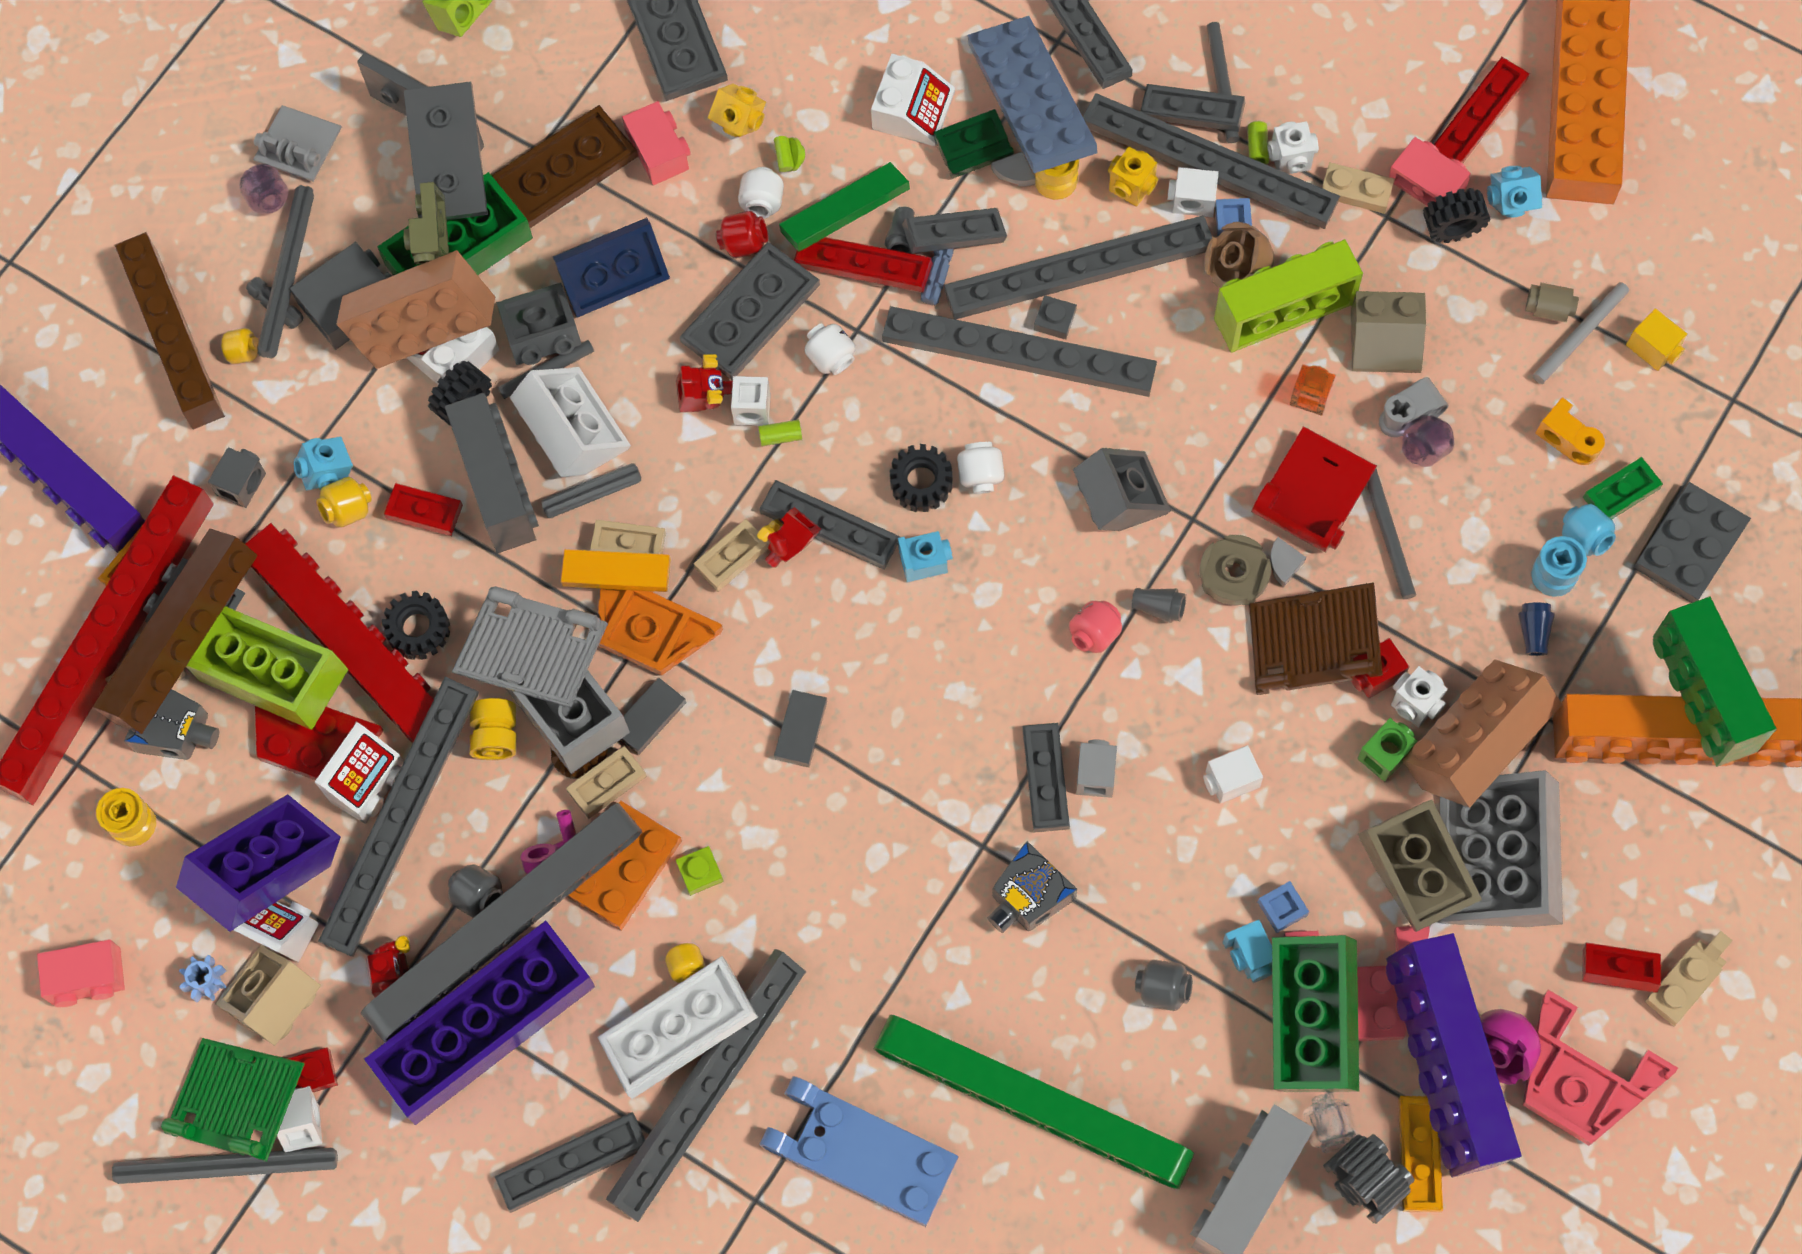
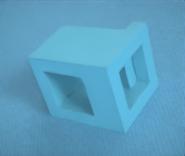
M939 531L905 539V536L898 538V550L907 582L948 573L947 561L953 559L949 540H941ZM932 550V552L928 555H923L922 553H920Z
M1260 920L1225 933L1223 945L1225 949L1233 947L1234 950L1230 951V955L1238 971L1244 970L1247 979L1251 978L1253 983L1272 975V945Z

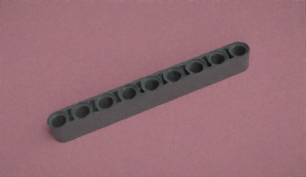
M619 803L614 804L374 998L361 1011V1015L383 1042L388 1041L444 998L633 843L642 833V829Z

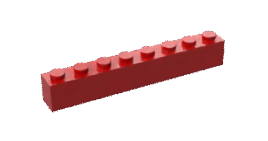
M272 523L268 524L245 543L246 546L258 555L251 568L324 648L334 652L349 669L347 673L413 744L434 701L428 694L431 687L419 673L412 676L405 669L409 663L396 648L390 652L382 644L386 641V638L374 624L367 627L360 620L364 614L353 601L349 600L345 603L338 596L342 592L338 585L329 576L323 579L316 572L320 567L307 552L302 556L294 548L298 543L285 528L279 532Z

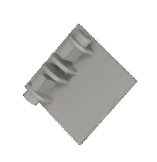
M282 105L268 132L256 134L254 145L258 146L259 149L253 160L314 182L342 126Z

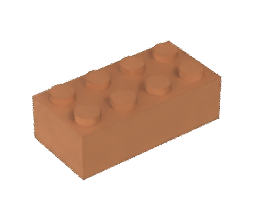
M456 250L342 296L336 324L376 369L490 326L496 297Z
M1494 659L1471 686L1460 695L1459 699L1437 720L1428 733L1414 745L1413 749L1402 761L1422 790L1470 808L1562 706V703L1543 674Z

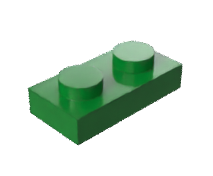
M1640 457L1586 491L1583 498L1588 504L1597 506L1609 518L1614 519L1660 490L1663 483L1646 461Z

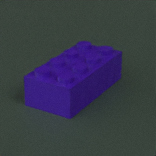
M287 794L186 855L176 888L231 932L331 867L341 836Z

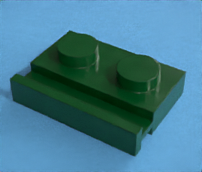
M996 109L935 131L933 135L952 179L1014 154L1013 147L1010 146L1008 136Z

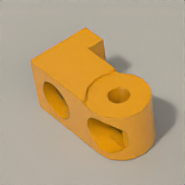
M1562 397L1541 421L1535 434L1579 465L1592 464L1604 448L1605 438L1598 429L1586 427L1585 424L1572 416L1569 412L1573 405Z

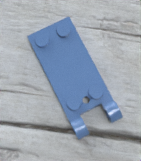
M793 1076L784 1094L790 1099L814 1110L798 1141L776 1129L767 1127L759 1145L773 1154L783 1157L926 1227L959 1156L824 1092L801 1078ZM817 1127L825 1129L823 1136L818 1137L815 1135L814 1131Z

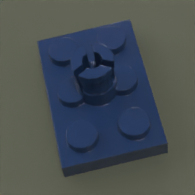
M647 217L553 256L563 286L577 318L670 279L654 231Z

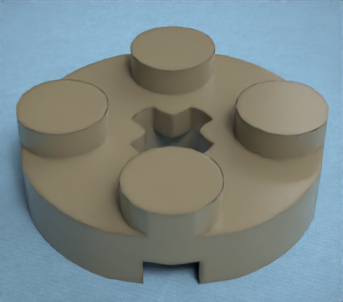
M1243 535L1225 536L1223 540L1210 544L1203 553L1199 569L1203 591L1211 595L1215 600L1227 605L1236 606L1254 603L1267 588L1271 575V563L1262 551V546L1257 541ZM1234 563L1240 564V570L1245 573L1244 575L1232 577L1225 568L1232 567Z

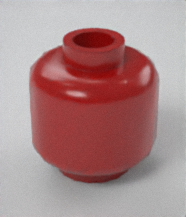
M748 210L724 217L721 221L720 230L716 231V239L721 250L725 249L733 258H741L757 254L761 250L764 243L768 242V230L763 217H758L753 211Z

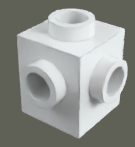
M1307 121L1300 123L1286 122L1279 127H1274L1272 141H1268L1267 145L1269 158L1271 161H1274L1276 169L1287 174L1311 170L1314 154L1318 153L1319 150L1317 136L1315 133H1310Z
M1420 666L1411 675L1405 672L1393 686L1396 694L1391 706L1401 717L1411 721L1418 728L1428 717L1433 720L1446 705L1442 699L1448 688L1444 686L1442 679L1436 673L1430 670L1425 671Z

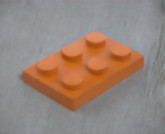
M620 800L619 804L642 829V833L633 843L567 897L622 931L682 842V839L677 834Z

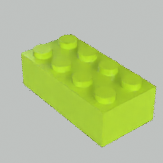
M1345 239L1336 243L1326 242L1314 252L1306 255H1293L1283 264L1273 268L1266 266L1257 270L1250 277L1242 280L1236 278L1226 282L1219 288L1214 320L1230 352L1233 353L1352 306L1355 293L1359 291L1363 272Z
M226 606L186 666L200 682L311 730L349 670L333 651Z

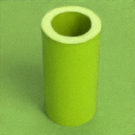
M1262 121L1251 122L1247 126L1249 158L1263 164H1268L1267 124Z
M799 420L758 426L761 446L802 440Z

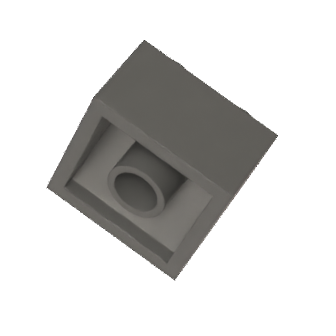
M1101 448L1073 469L1078 480L1079 490L1086 499L1091 511V518L1097 525L1098 530L1122 531L1171 512L1145 451Z

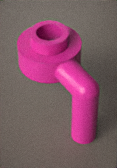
M561 810L556 814L563 841L554 845L546 843L537 844L522 852L520 858L525 873L531 872L576 835L570 810Z

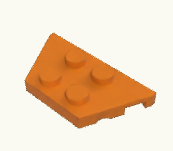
M600 589L598 614L600 620L607 622L608 625L601 638L599 647L658 675H664L720 635L723 630L722 624L651 591Z

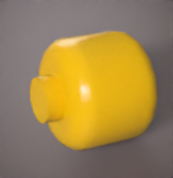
M246 328L227 331L221 340L223 355L231 364L251 362L257 357L259 340L251 330Z
M683 943L673 947L667 952L665 957L670 977L677 983L683 982L705 967L699 947L692 943Z

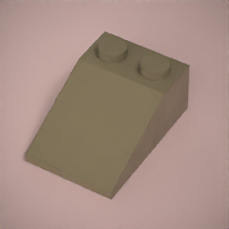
M1432 799L1358 834L1374 868L1415 932L1482 900Z

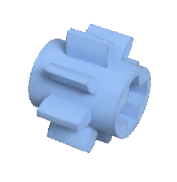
M207 955L204 962L198 961L192 956L191 964L186 969L179 970L184 975L186 981L179 987L184 992L192 990L191 999L195 1002H199L202 996H208L214 1001V994L219 988H226V985L220 978L226 972V969L222 965L213 967L215 959L210 955ZM203 973H206V975L204 976L205 983H203V984L200 985V984H199V983L201 982V976H200V975H202Z

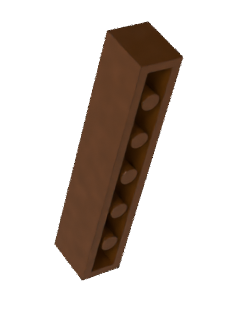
M147 232L115 244L172 389L188 423L194 430L225 417L158 251Z
M209 529L93 705V708L114 724L142 735L258 555L236 536Z

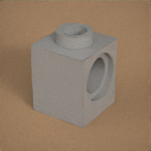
M1099 739L1089 740L1088 743H1081L1076 795L1112 798L1117 746L1109 745V742Z

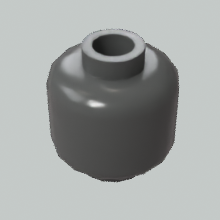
M475 864L467 865L453 873L448 883V898L452 906L473 918L503 894L500 879Z
M1151 960L1146 965L1144 971H1138L1135 990L1141 993L1145 1006L1177 1011L1183 1003L1187 1004L1190 1000L1193 985L1192 975L1187 974L1186 968L1182 964Z

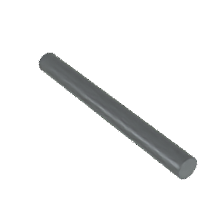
M1211 22L1207 24L1217 90L1218 93L1232 95L1220 23ZM1224 130L1227 143H1236L1240 140L1238 131Z
M1376 468L1367 483V487L1402 598L1410 599L1416 596V592Z

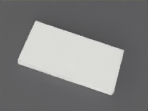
M721 956L597 1038L626 1094L633 1099L758 1018L729 964Z

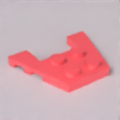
M1412 926L1396 927L1394 930L1396 952L1412 942L1428 939L1429 926L1417 932L1413 930ZM1319 931L1285 932L1284 937L1319 936ZM1386 966L1357 967L1359 1042L1403 1040L1406 1036L1407 1028L1405 1021H1402L1397 1011L1398 997L1394 985L1387 978Z
M1548 989L1542 999L1536 1030L1541 1043V1053L1533 1072L1527 1079L1522 1105L1590 1146L1675 1074L1678 1067L1647 1050L1627 1082L1560 1041L1563 1032L1578 1007Z

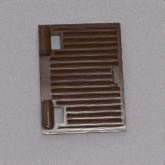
M1374 582L1249 603L1257 695L1269 694V689L1284 687L1288 691L1351 681L1355 675L1368 674L1370 677L1383 675ZM1367 654V659L1351 661V656ZM1283 667V673L1268 675V670Z

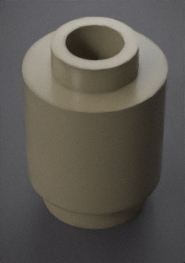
M1540 283V286L1531 284L1525 311L1532 312L1535 317L1566 323L1568 316L1575 317L1579 297L1573 296L1574 289L1546 283Z

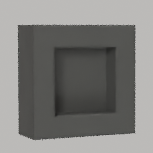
M1044 295L1034 323V331L1066 340L1076 313L1077 304Z

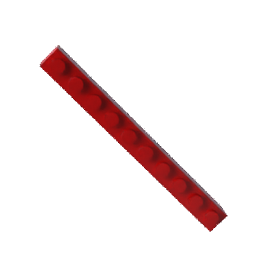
M172 476L0 760L1 790L34 806L106 686L107 681L105 678L113 674L146 619L148 613L143 611L153 592L158 595L161 594L166 585L161 579L171 563L179 564L213 507L214 503L204 489L179 477Z

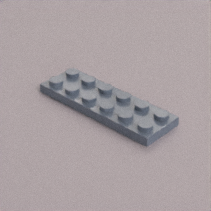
M1030 16L967 35L968 44L1033 173L1098 153L1097 143Z

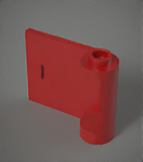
M1303 426L1271 482H1267L1260 492L1251 512L1325 553L1329 548L1336 550L1345 535V531L1341 528L1377 465Z

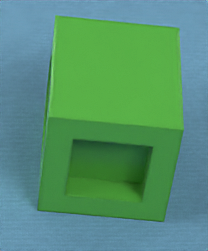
M1389 718L1362 747L1357 759L1381 780L1386 782L1403 763L1402 760L1418 741L1414 738L1415 735L1408 726L1401 722L1396 723ZM1392 742L1397 746L1399 752L1394 754L1387 753L1383 750L1381 743Z

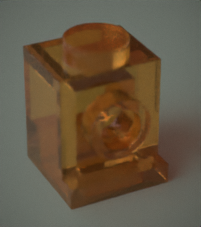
M1302 364L1293 389L1290 405L1322 416L1336 375L1329 373L1328 370L1321 366ZM1302 393L1320 400L1317 402L1300 395Z

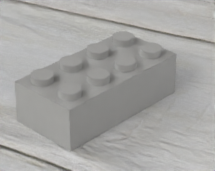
M588 670L571 708L506 689L571 774L630 733L622 713Z
M1275 1104L1269 1114L1261 1110L1247 1137L1253 1140L1251 1145L1248 1146L1242 1143L1228 1168L1234 1172L1231 1179L1226 1176L1222 1177L1209 1201L1215 1205L1212 1212L1204 1209L1190 1234L1196 1240L1192 1248L1202 1254H1243L1314 1128Z

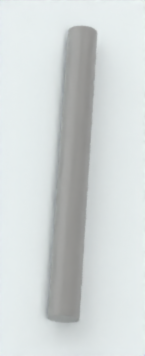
M1619 282L1533 374V378L1537 383L1544 384L1629 292L1627 285Z

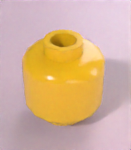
M344 477L322 487L320 498H317L316 503L323 520L327 524L332 523L336 527H345L367 516L368 503L372 501V498L364 483L358 484L353 478Z

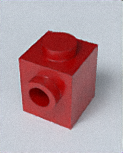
M1390 638L1380 643L1383 675L1377 677H1370L1368 674L1355 675L1353 680H1351L1354 687L1358 691L1363 690L1368 699L1394 685L1405 672H1408L1409 665ZM1367 654L1358 655L1353 658V661L1367 659Z

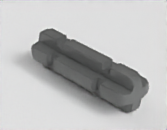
M254 277L247 284L246 289L253 298L261 301L260 303L267 309L272 287H268L267 283L260 277ZM288 305L284 324L294 329L303 321L304 317L296 307Z

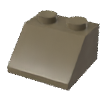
M1356 291L1351 307L1352 371L1421 373L1426 331L1425 293Z

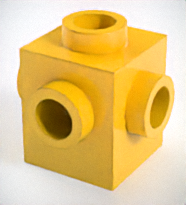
M733 83L718 89L708 119L722 126L725 133L734 137H741L760 128L765 117L762 112L766 101L757 97V93L753 89Z
M1129 146L1122 156L1116 155L1108 168V173H1110L1109 191L1137 207L1145 195L1152 193L1158 182V177H1156L1157 162L1148 153L1136 151Z

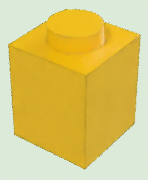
M1655 308L1633 330L1626 346L1659 371L1667 362L1673 365L1683 354L1685 348L1682 347V344L1688 334Z

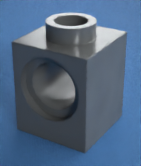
M228 447L208 483L217 496L247 508L266 472L259 462L260 458L256 454L246 449H241L239 452Z

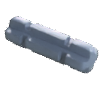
M953 248L935 250L933 252V264L924 292H921V301L930 305H937L939 303L940 292L943 289L950 266L949 262L953 256Z

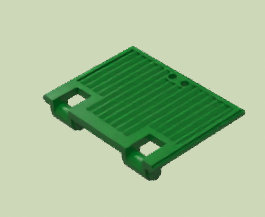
M202 1038L171 1118L164 1119L161 1128L165 1134L174 1137L180 1136L196 1143L240 1155H250L267 1162L304 1063ZM187 1112L196 1115L193 1124L184 1122ZM254 1130L263 1132L260 1142L251 1140Z

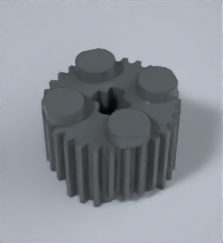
M1357 1134L1323 1166L1328 1173L1333 1171L1337 1179H1339L1334 1185L1342 1197L1353 1207L1356 1204L1359 1206L1363 1205L1370 1212L1366 1217L1372 1223L1377 1224L1411 1192L1409 1187L1415 1180L1403 1165L1397 1164L1395 1166L1386 1155L1389 1150L1380 1138L1374 1134L1368 1138Z

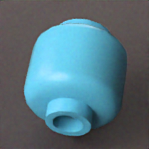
M1595 505L1575 506L1563 518L1562 536L1573 538L1579 542L1586 551V557L1604 554L1615 541V524L1613 520Z

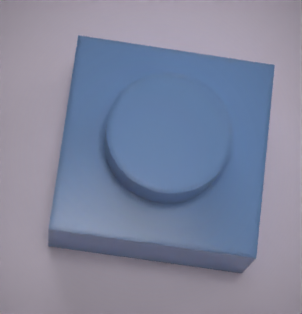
M1250 198L1216 200L1217 236L1225 231L1221 228L1229 223L1242 222L1252 226Z
M1290 881L1260 897L1257 901L1276 933L1309 914V910Z

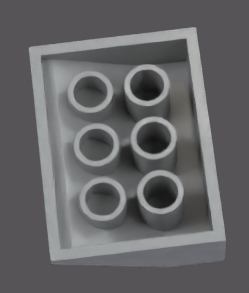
M1546 770L1499 775L1470 808L1440 797V816L1482 898L1481 901L1442 919L1441 922L1443 924L1510 927L1562 925L1559 782Z

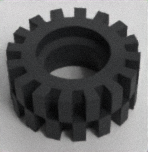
M1468 188L1465 192L1464 189H1458L1457 193L1447 192V196L1442 197L1440 195L1436 197V202L1430 201L1427 204L1428 207L1423 209L1430 237L1438 243L1443 240L1444 243H1450L1452 239H1455V242L1461 241V238L1465 236L1470 238L1473 232L1478 234L1482 231L1481 228H1486L1488 222H1490L1483 194L1478 189L1474 191L1473 188Z
M461 361V364L456 363L453 365L452 371L448 369L445 372L446 376L443 379L440 377L437 381L439 385L433 387L431 391L433 395L429 396L428 399L430 410L450 426L451 424L445 409L446 405L484 392L486 397L490 394L488 389L492 387L491 379L469 361Z
M920 444L919 450H915L914 445L908 446L907 453L902 449L898 453V460L894 458L892 469L890 468L891 490H893L894 498L896 500L900 499V505L904 508L910 505L911 511L917 512V507H922L923 512H929V506L933 505L934 509L940 507L941 500L944 503L946 502L948 493L952 491L953 475L950 460H946V455L943 451L938 454L937 448L931 446L930 450H926V444ZM916 468H927L933 472L935 480L931 486L918 489L908 482V475Z
M412 591V597H408L406 593L400 594L402 600L397 602L394 598L390 602L392 609L386 608L384 611L386 619H382V626L385 629L383 632L393 649L396 648L403 657L406 654L411 660H415L416 655H419L421 660L427 659L426 653L430 651L434 656L438 653L436 647L439 645L443 648L446 645L444 637L449 638L450 635L448 629L450 621L443 606H441L438 599L435 597L432 599L430 594L426 592L423 593V596H420L418 591ZM415 614L425 615L429 619V628L423 635L411 637L404 633V623L410 616Z

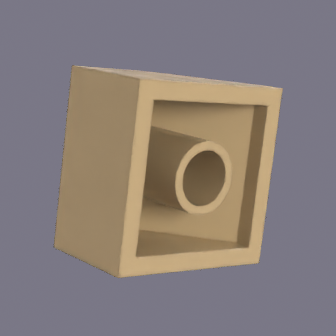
M261 944L215 1004L275 1046L279 1040L289 1034L293 1022L301 1011L312 1004L316 992L321 985L291 961Z

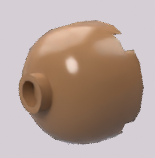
M1233 222L1223 226L1221 229L1225 231L1218 238L1212 237L1205 253V271L1212 277L1213 283L1220 288L1232 279H1245L1252 276L1260 268L1272 267L1274 263V252L1269 239L1257 228L1242 222Z

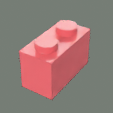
M659 101L622 116L625 133L630 143L637 150L638 158L653 185L689 170L687 156L691 155L689 146L683 136L677 137L674 131L677 129L675 120L669 110L663 111Z
M1414 137L1391 166L1389 177L1395 179L1393 183L1395 186L1428 207L1427 204L1430 201L1436 202L1435 198L1440 195L1445 197L1447 192L1457 193L1458 189L1465 190L1471 173L1467 171L1465 165L1456 159L1450 160L1441 154L1438 148L1431 142L1421 141Z
M110 939L37 954L41 997L52 1005L54 1004L55 1007L73 1006L77 1004L78 999L91 997L93 1000H104L113 997L114 992L125 990L121 948Z

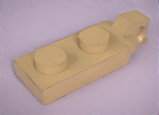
M1722 931L1708 945L1699 940L1661 981L1658 993L1652 992L1645 1000V1003L1671 1025L1675 1026L1723 970L1721 968L1726 964V961L1720 955L1733 940Z

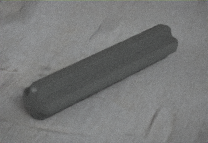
M631 463L544 498L541 501L546 516L553 518L637 484L641 481V475L638 467Z

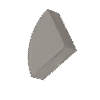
M1023 152L991 163L993 173L1001 180L1018 184L1021 187L1035 184V177Z
M1277 537L1271 550L1270 562L1275 579L1280 585L1285 587L1304 564L1306 557Z

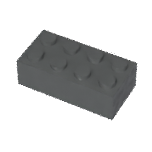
M484 392L446 405L445 409L485 527L496 553L498 554L536 541L533 528L538 527L539 524L496 403L489 405Z

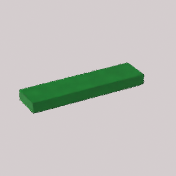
M889 162L780 223V232L800 252L910 190L909 181Z

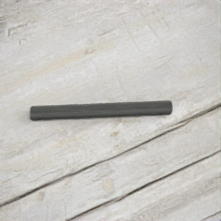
M299 185L295 189L257 347L259 356L272 359L277 355L291 296L290 287L294 284L314 199L313 189L309 186Z
M334 1148L294 1150L286 1153L285 1151L270 1152L267 1162L246 1154L116 1162L112 1167V1179L117 1184L332 1170L337 1168L338 1154Z

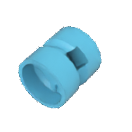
M1559 536L1548 540L1533 564L1531 571L1532 582L1545 595L1557 597L1569 593L1585 569L1587 562L1586 551L1579 542L1570 537Z

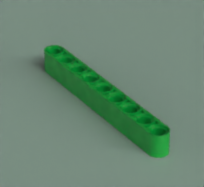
M889 1015L873 1048L880 1055L1173 1189H1180L1195 1155L1190 1149L899 1016Z

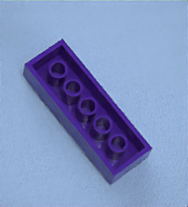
M545 920L365 1057L364 1060L406 1117L414 1125H417L595 988V985L587 972Z
M1454 933L1410 943L1386 958V974L1389 982L1395 987L1398 997L1397 1011L1401 1020L1405 1021L1409 1034L1408 1048L1411 1055L1417 1061L1420 1071L1418 1077L1419 1085L1422 1092L1428 1098L1431 1108L1429 1114L1430 1122L1440 1138L1442 1145L1440 1153L1445 1168L1449 1169L1451 1178L1490 1169L1522 1157Z

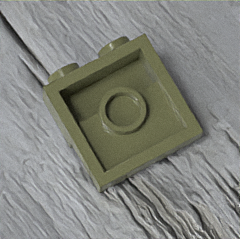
M434 182L420 183L421 194H415V205L417 214L422 215V218L408 219L409 229H404L406 250H411L415 264L421 265L449 254L445 196Z

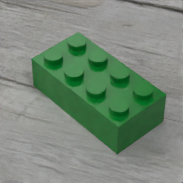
M489 172L483 175L488 215L447 220L449 253L457 250L477 275L533 239L527 218ZM404 229L377 246L385 266L393 276L420 265L414 263V256H412L411 250H406Z
M1711 596L1670 610L1653 635V647L1657 656L1660 659H1664L1669 669V680L1675 691H1680L1686 703V716L1693 725L1696 724L1702 736L1701 745L1705 754L1709 758L1712 757L1716 767L1758 752L1777 728Z
M1346 935L1272 937L1274 1090L1283 1092H1359L1357 940Z

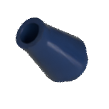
M1541 602L1522 604V612L1518 613L1525 642L1526 655H1547V647L1555 613L1551 612V604Z

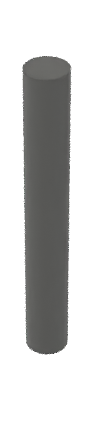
M586 340L582 342V345L574 347L573 351L569 354H560L531 370L564 368L593 353L594 349L590 341ZM531 370L498 387L503 399L513 394Z

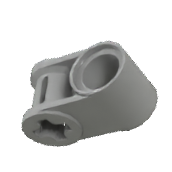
M1425 377L1387 400L1384 411L1379 418V427L1385 435L1400 437L1418 426L1438 418L1447 410L1449 405L1430 378Z

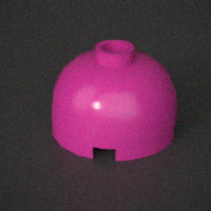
M1494 1009L1483 1013L1479 1017L1499 1082L1513 1085L1516 1084L1518 1079H1523V1082L1526 1081L1533 1072L1541 1053L1538 1033L1532 1024L1519 1013L1504 1009Z

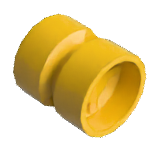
M1079 159L1035 173V187L1038 192L1044 197L1053 200L1064 199L1070 196L1078 183Z
M500 698L476 700L470 711V726L475 730L469 736V755L482 760L512 758L516 755V733L511 730L516 726V704L510 700Z
M127 788L112 789L105 793L98 802L96 817L100 826L120 844L129 847L139 846L148 841L154 834L157 825L156 815L152 808L133 790Z

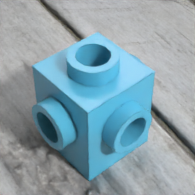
M1507 166L1502 168L1501 172L1490 174L1491 185L1487 187V198L1489 204L1502 215L1511 218L1520 217L1525 214V211L1542 208L1541 176L1530 166L1524 168L1521 166Z
M342 437L324 440L314 438L302 443L293 463L295 474L298 478L302 479L306 491L318 488L321 490L325 485L348 477L353 467Z

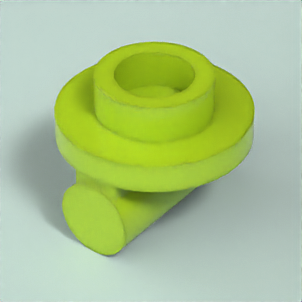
M775 137L774 145L779 171H797L805 160L803 145H801L798 138Z

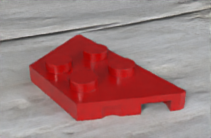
M255 706L257 758L262 762L313 780L319 777L356 722L363 725L378 738L384 730L380 725L329 707H325L311 730Z

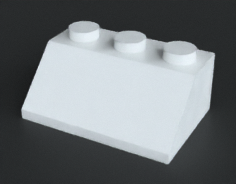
M580 367L531 370L510 396L519 415L524 419L535 436L536 441L541 445L552 462L554 469L561 477L586 475L627 451L631 446Z

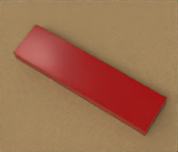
M1501 57L1434 143L1439 152L1450 160L1456 159L1464 163L1528 80L1530 73Z
M824 237L800 252L797 251L794 261L806 270L918 292H924L933 264L931 257Z

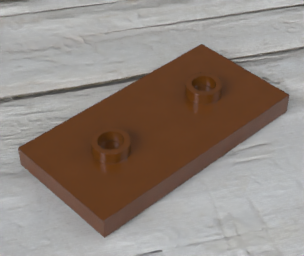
M598 105L494 173L492 177L527 218L529 227L532 228L639 156L635 147L602 107Z

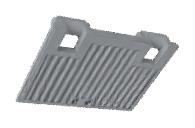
M494 586L488 591V595L452 673L571 708L608 623L600 620L594 614L576 609H561L523 598L517 592ZM499 602L511 606L508 617L494 613ZM576 625L589 628L590 632L586 640L572 636Z

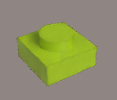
M709 846L676 859L690 896L724 882Z

